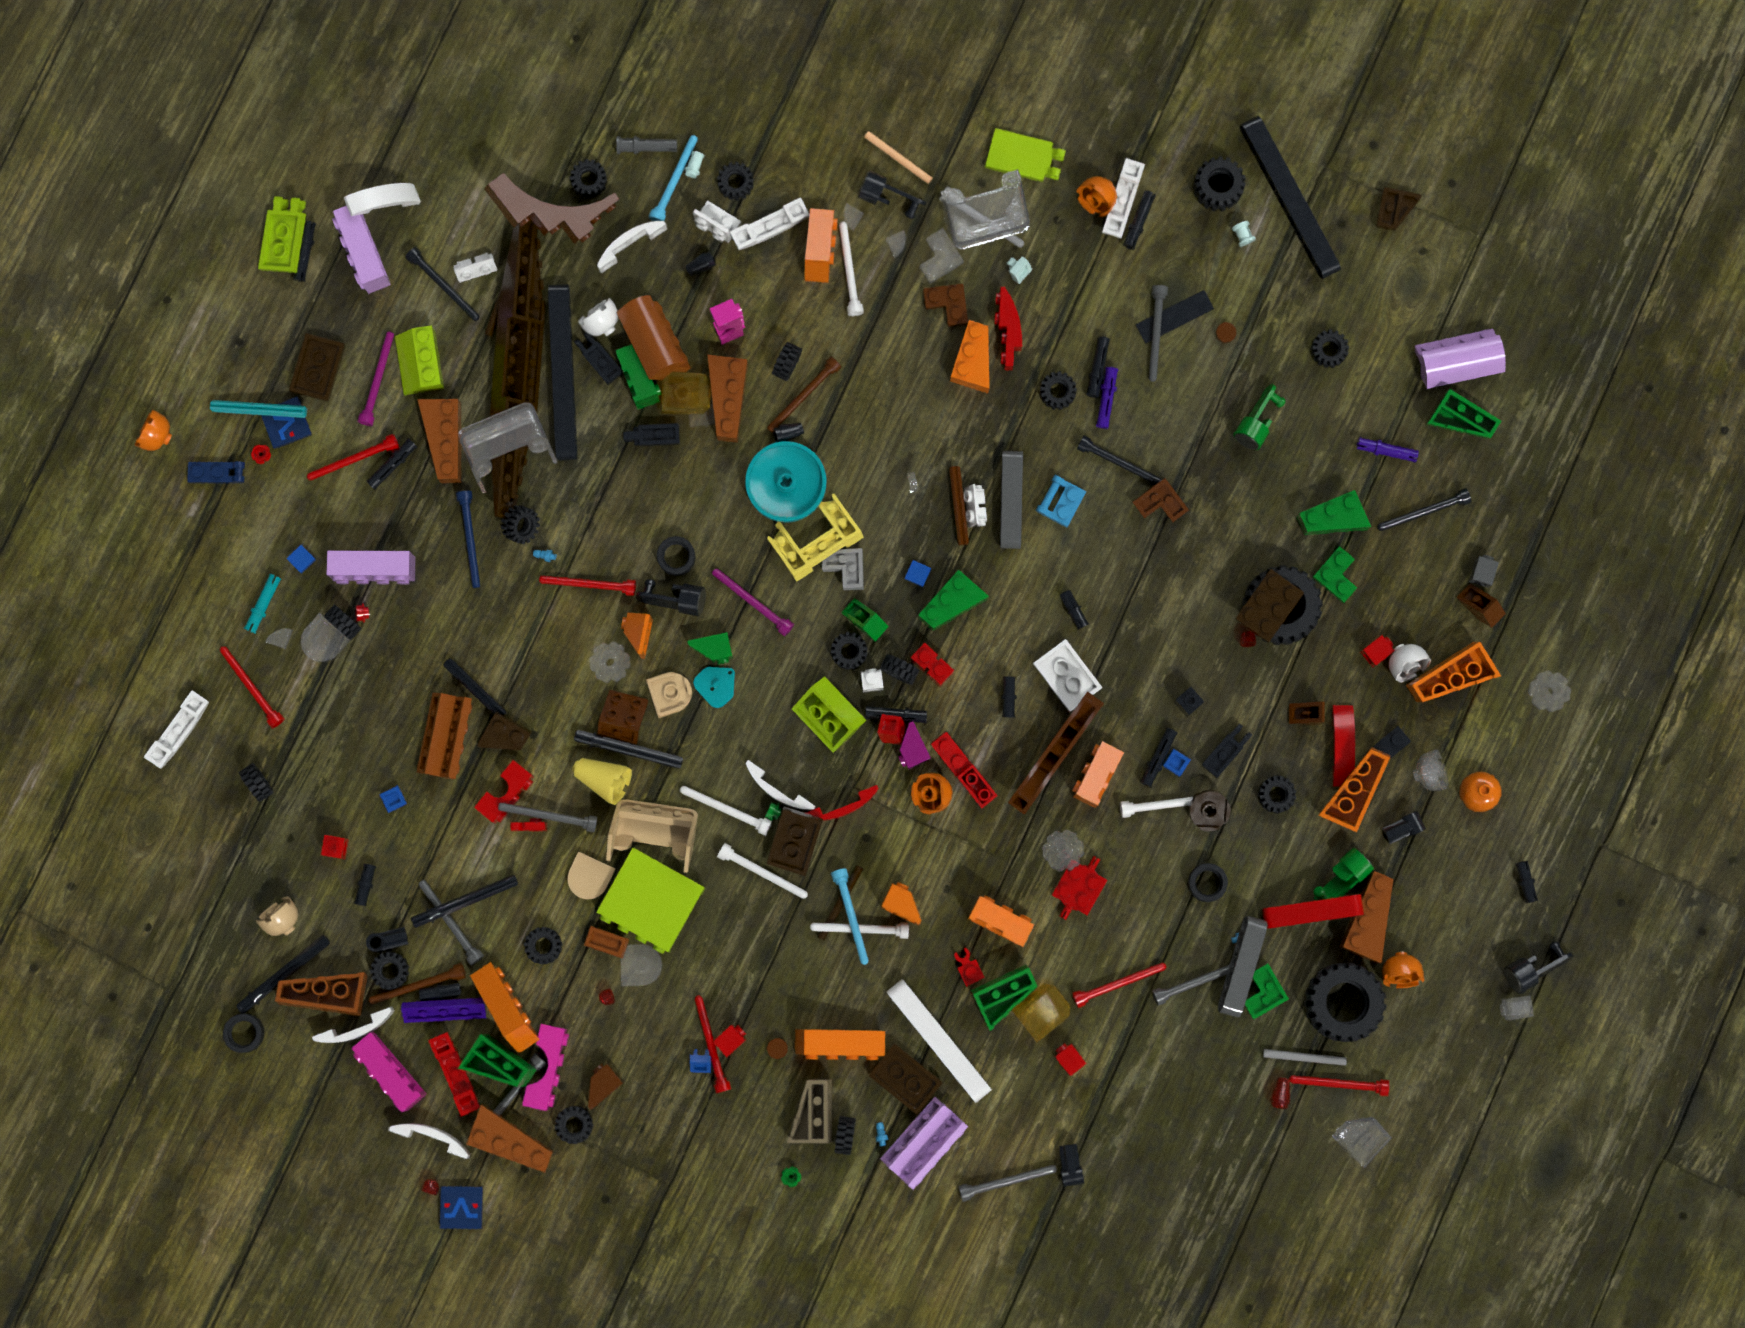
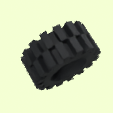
M585 159V162L579 161V164H575L573 166L574 169L570 172V181L574 191L578 192L582 197L584 195L586 198H589V196L594 198L596 194L600 195L602 189L605 190L606 188L605 184H607L604 168L593 159L591 161ZM585 172H593L596 175L595 183L589 186L584 185L581 182L582 175Z
M730 162L728 166L724 165L723 170L719 171V176L717 177L720 192L723 193L725 198L729 197V200L732 201L733 199L740 201L739 198L745 199L746 195L749 196L751 194V190L754 187L753 174L750 168L745 167L743 163L740 165L739 162H735V164ZM734 174L740 175L743 178L742 186L739 188L730 187L728 184L730 176Z
M1332 330L1323 331L1321 334H1318L1311 345V356H1314L1313 360L1319 362V366L1324 365V368L1339 366L1349 353L1348 340L1344 339L1345 335L1338 334L1339 331L1337 330L1335 332H1332ZM1333 342L1337 346V353L1334 356L1324 354L1322 350L1324 343Z
M787 342L776 360L772 375L788 381L799 361L802 348Z
M1057 371V373L1052 372L1049 376L1047 375L1040 387L1042 402H1045L1048 408L1050 406L1054 410L1056 408L1062 410L1064 407H1069L1074 401L1077 392L1075 381L1073 382V378L1067 376L1065 372L1062 374L1061 371ZM1062 384L1066 389V394L1061 398L1054 397L1050 392L1052 385Z
M522 505L510 507L508 509L509 513L505 512L504 514L506 518H502L501 521L504 523V525H501V529L504 530L502 531L503 535L516 543L525 544V542H531L530 539L535 538L533 534H538L536 527H540V524L537 523L540 521L539 517H537L538 514L534 510ZM524 518L522 528L517 531L519 521Z
M335 604L323 616L350 640L362 629Z
M854 632L840 634L831 645V656L834 663L846 670H854L860 667L867 657L865 640ZM848 643L855 645L857 648L856 656L851 659L845 658L841 653L842 647Z
M890 654L886 655L879 668L889 676L910 685L913 684L919 672V669Z
M251 763L239 771L241 779L257 801L261 802L274 793L272 787L255 764Z
M1273 776L1265 780L1259 787V803L1268 812L1282 813L1293 806L1297 797L1295 793L1297 792L1293 787L1294 784L1288 778ZM1273 787H1280L1284 790L1285 797L1283 801L1274 802L1271 800L1269 793Z
M535 928L526 936L524 951L527 957L534 963H552L562 952L561 937L550 928ZM540 938H547L551 943V949L546 954H540L536 950L535 944Z
M393 952L380 954L379 957L374 959V963L371 964V978L377 986L383 989L401 987L407 981V976L410 973L408 972L409 965H407V960L402 955ZM387 963L395 964L398 969L397 975L392 979L385 978L382 973V969Z
M570 1106L563 1109L555 1120L557 1136L568 1144H578L586 1140L593 1128V1119L589 1115L590 1113L578 1106ZM570 1117H577L581 1120L582 1128L578 1133H571L567 1130L566 1122Z
M839 1117L834 1153L851 1155L856 1118Z

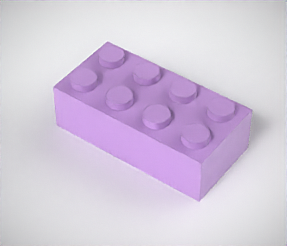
M347 206L334 210L335 218H332L336 230H338L340 235H343L339 238L347 253H350L347 255V258L354 271H357L354 273L358 285H360L361 289L365 288L368 294L390 286V281L363 214L351 216Z
M327 551V576L336 581V584H348L349 581H356L357 584H369V581H377V584H389V581H397V584L406 585L409 584V581H415V556L410 551Z

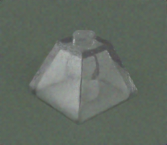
M1374 1117L1345 1121L1332 1136L1363 1168L1371 1162L1392 1138Z

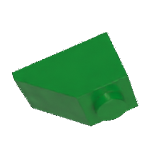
M855 598L841 612L850 622L874 641L889 627L874 611Z
M727 632L688 640L690 648L710 661L717 662L718 665L729 663V659L733 658Z

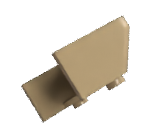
M627 799L619 801L616 805L608 834L606 861L611 860L614 849L624 851L631 847L632 842L672 847L673 856L680 860L685 859L684 872L688 873L696 833L697 812L688 808Z

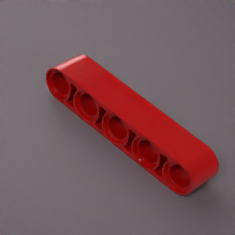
M1361 894L1263 908L1262 914L1263 920L1267 921V929L1359 916L1364 915Z

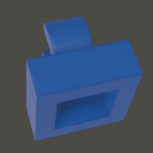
M697 1049L694 1050L693 1055H690V1072L711 1073V1055H709L708 1049L705 1050V1055H698Z

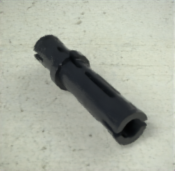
M1144 191L1134 219L1128 226L1129 231L1123 243V246L1127 249H1135L1138 238L1144 231V223L1156 197V194H1153L1151 191Z
M305 220L297 273H294L293 276L294 281L306 282L311 247L315 243L313 237L316 223Z
M1099 336L1097 338L1092 370L1088 375L1089 385L1086 393L1088 397L1099 398L1101 382L1104 381L1103 371L1110 339L1107 337Z
M408 438L397 451L394 450L392 452L393 455L366 482L376 490L401 463L404 464L406 462L405 459L417 446Z
M866 706L865 719L880 720L881 715L885 714L902 717L905 724L912 721L924 724L927 722V710H909L908 707H905V709Z
M1166 727L1151 760L1146 764L1148 767L1140 780L1141 784L1152 787L1158 772H1161L1163 769L1161 766L1178 734L1176 731Z

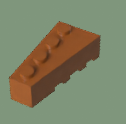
M365 972L348 975L342 974L338 976L279 981L275 1002L279 1005L361 1016L368 975Z
M484 1104L480 1106L466 1144L542 1172H546L553 1150Z

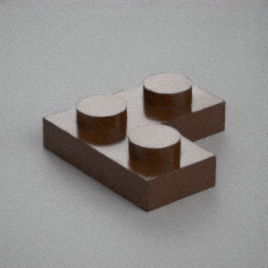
M963 284L923 288L926 310L946 307L948 327L968 324Z
M1165 477L1132 501L1144 518L1159 507L1163 508L1172 522L1189 511Z

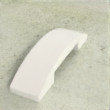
M1125 159L1116 188L1117 202L1108 213L1102 233L1122 238L1145 164Z
M410 183L381 185L344 197L351 216L366 214L372 209L400 204L402 207L421 203L414 184Z
M800 197L749 225L747 223L730 231V235L738 250L745 249L786 231L809 217L810 214Z
M664 221L645 223L630 229L618 237L600 258L597 265L600 273L618 263L615 254L645 234L652 240L667 230L666 223Z
M191 691L180 706V711L159 740L153 743L144 758L162 769L192 732L208 706L209 701Z
M749 760L746 762L747 768L756 783L772 798L800 810L811 811L816 808V806L800 795L794 801L762 780L765 771Z
M389 1007L371 1014L373 1020L371 1024L337 1036L335 1029H331L313 1036V1041L336 1043L360 1038L385 1023L393 1014L394 1008Z
M415 1123L399 1124L389 1128V1131L408 1138L412 1136L413 1131L449 1143L447 1151L465 1159L470 1157V1152L460 1141L438 1128Z

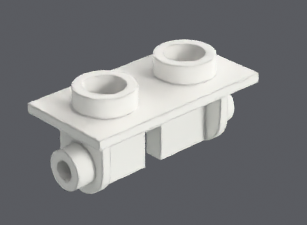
M485 253L474 257L476 263H472L471 259H467L453 265L459 283L497 271L492 253Z
M975 484L964 488L963 494L964 501L966 502L968 528L975 525L985 526V522H987L986 507H979V504H985L984 489H982V485L975 486Z

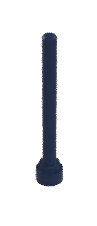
M461 491L456 493V500L462 506L472 587L479 588L480 580L469 505L471 500H473L472 491Z

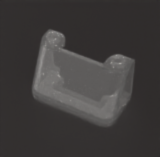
M1018 170L1005 173L1002 176V188L964 198L963 193L959 189L952 188L941 191L945 223L956 248H970L1019 234L1029 229V213Z

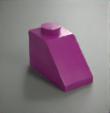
M913 721L909 723L900 748L901 755L898 756L902 767L907 766L908 770L931 759Z

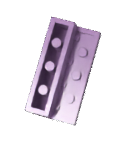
M1493 329L1415 345V353L1421 363V377L1427 389L1505 372L1503 343L1500 335H1496Z
M934 1097L880 1159L910 1188L914 1189L950 1149L953 1143L962 1136L968 1126Z

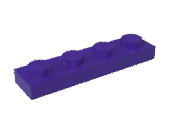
M483 998L402 1002L401 1005L404 1023L486 1018L487 1015Z

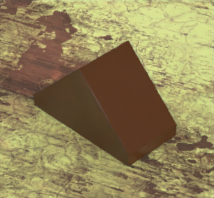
M1325 702L1289 704V724L1321 725L1324 723Z

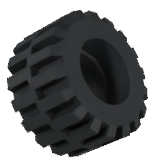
M1218 156L1217 160H1215L1213 157L1210 158L1209 162L1205 161L1202 167L1198 169L1193 189H1195V198H1199L1198 202L1205 204L1204 208L1212 207V211L1220 209L1221 212L1225 211L1227 207L1230 209L1234 204H1237L1243 194L1246 178L1245 175H1242V167H1237L1238 163L1236 161L1231 163V158L1227 157L1226 160H1223V156ZM1215 175L1223 176L1229 181L1231 188L1225 193L1215 192L1210 188L1208 179Z

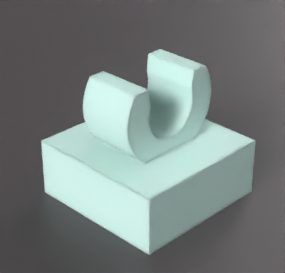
M1021 257L1019 261L1011 258L1007 262V265L1010 266L1009 272L1013 280L1018 284L1032 270L1029 261L1024 257Z

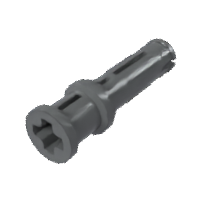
M617 136V154L621 152L637 154L639 151L677 152V139H639L637 136L633 138Z

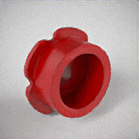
M256 445L251 452V458L258 464H264L265 461H269L271 458L269 447L266 445Z
M361 603V605H355L356 621H362L363 623H365V619H369V609L364 607V603Z

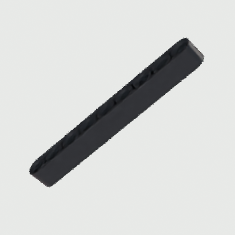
M1256 116L1240 124L1241 132L1319 277L1324 279L1340 271V264L1261 117Z
M569 284L548 285L556 460H577Z

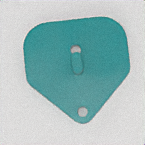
M706 667L695 677L694 687L712 707L721 708L734 696L735 671L732 668Z

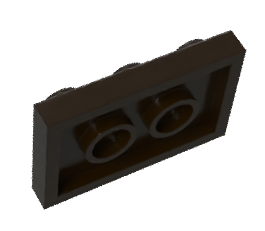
M306 333L289 391L329 402L346 345Z
M1270 569L1235 620L1269 643L1304 592Z
M784 807L767 864L806 876L823 819Z
M895 1043L869 1075V1077L916 1115L943 1083Z

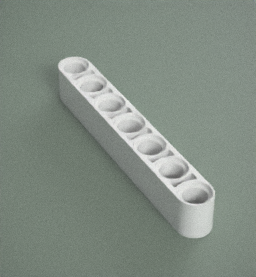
M903 979L886 991L975 1103L992 1090Z

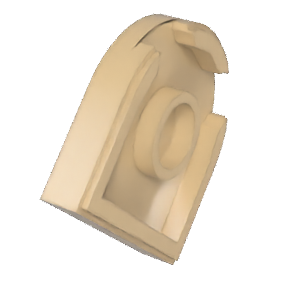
M668 672L646 679L658 718L680 712L689 705L692 698V688L689 681L681 674Z
M578 852L568 873V885L576 896L582 899H594L605 892L616 869Z

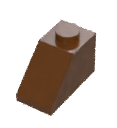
M1471 583L1456 597L1478 620L1491 628L1506 614L1497 599Z
M601 1063L593 1070L594 1075L590 1081L588 1102L590 1110L594 1109L624 1083L609 1064L604 1066Z

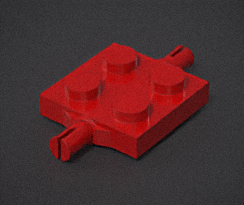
M1093 856L1088 866L1080 865L1071 860L1052 894L1053 897L1065 905L1059 917L1067 920L1072 910L1079 911L1088 916L1108 881L1095 871L1098 863L1101 861L1099 858L1095 861L1096 857Z

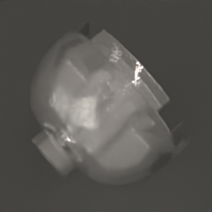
M1438 749L1421 755L1416 763V770H1413L1415 781H1420L1421 785L1430 791L1448 789L1447 785H1449L1445 765L1439 761V759H1442V756Z

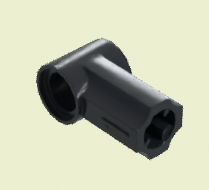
M1418 811L1402 817L1401 820L1382 828L1383 835L1388 844L1426 830Z
M405 927L373 933L366 939L367 948L375 953L409 945ZM379 937L381 939V946L375 949L372 948L371 941L373 938Z
M1077 1144L1059 1146L1063 1187L1084 1184Z

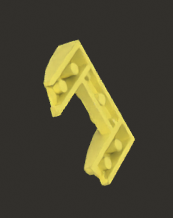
M832 494V501L821 502L819 505V509L832 526V529L805 547L798 548L781 522H777L775 525L779 529L775 538L772 539L769 536L767 538L796 582L813 571L812 567L844 546L849 548L864 538L861 530L835 494Z

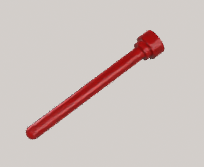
M394 434L388 435L380 444L308 473L307 479L310 481L384 450H397L400 448Z
M554 576L539 577V582L542 584L617 590L626 593L627 596H635L636 580L630 579L623 581V583Z
M222 646L220 653L265 712L268 725L271 729L279 726L285 718L280 712L273 711L228 648Z
M1159 963L1087 992L1080 990L1073 992L1074 1002L1077 1008L1086 1005L1085 1003L1089 1002V999L1164 971L1166 964Z
M697 995L694 1000L716 1077L715 1093L724 1092L731 1089L730 1081L724 1078L717 1049L713 1043L714 1038L703 998Z
M1296 1075L1289 1077V1081L1292 1084L1375 1091L1379 1096H1388L1389 1080L1384 1079L1372 1083Z

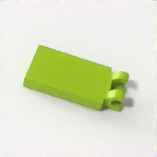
M995 128L985 168L1043 182L1044 177L1058 180L1061 169L1050 167L1052 159L1063 161L1066 150L1053 149V142Z
M274 197L273 210L267 211L258 269L262 271L297 273L306 214L302 213L306 202L300 201V198H292L291 208L286 210L289 203L288 200L283 199V197Z

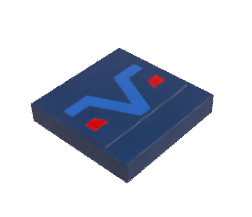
M298 397L279 403L282 405L301 406ZM261 415L274 449L312 435L306 417Z
M441 1186L440 1229H482L483 1187Z

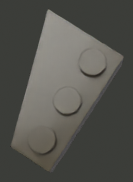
M832 1079L807 1080L787 1143L832 1142Z

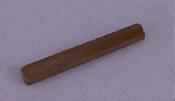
M952 466L949 471L958 545H967L969 539L961 470L959 466Z

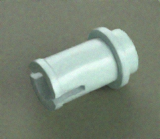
M692 151L688 167L684 169L686 171L685 175L696 178L700 174L699 168L704 158L702 153Z

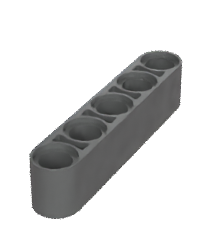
M1002 451L1000 548L1021 549L1023 451Z
M1245 916L1219 999V1013L1237 1018L1241 1016L1267 931V921L1250 916Z

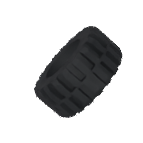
M1280 565L1276 568H1268L1255 577L1245 591L1242 605L1247 603L1270 569L1302 590L1304 594L1300 598L1301 611L1299 616L1291 623L1282 624L1270 640V642H1273V645H1288L1303 639L1316 627L1318 619L1322 614L1323 600H1320L1321 591L1316 588L1314 579L1310 580L1307 577L1308 573L1305 571L1300 572L1297 570L1298 568L1293 566L1287 568L1286 565Z
M1353 963L1333 964L1317 972V975L1310 980L1309 987L1306 988V1000H1304V1007L1307 1009L1306 1016L1311 1020L1313 1028L1317 1029L1324 1037L1341 1042L1358 1041L1368 1037L1371 1032H1375L1378 1028L1377 1025L1384 1018L1382 1015L1383 1011H1386L1387 1005L1384 1004L1386 994L1382 991L1381 987L1383 986L1380 981H1377L1376 976L1372 972L1367 971L1365 967ZM1340 983H1350L1356 986L1363 995V1010L1355 1020L1350 1022H1341L1334 1019L1327 1010L1326 998L1328 992Z

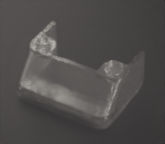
M522 403L462 428L458 433L459 441L482 493H485L486 489L481 477L491 472L492 465L490 460L522 446L528 445L530 451L534 453L548 450L553 463H558L537 412L530 403Z

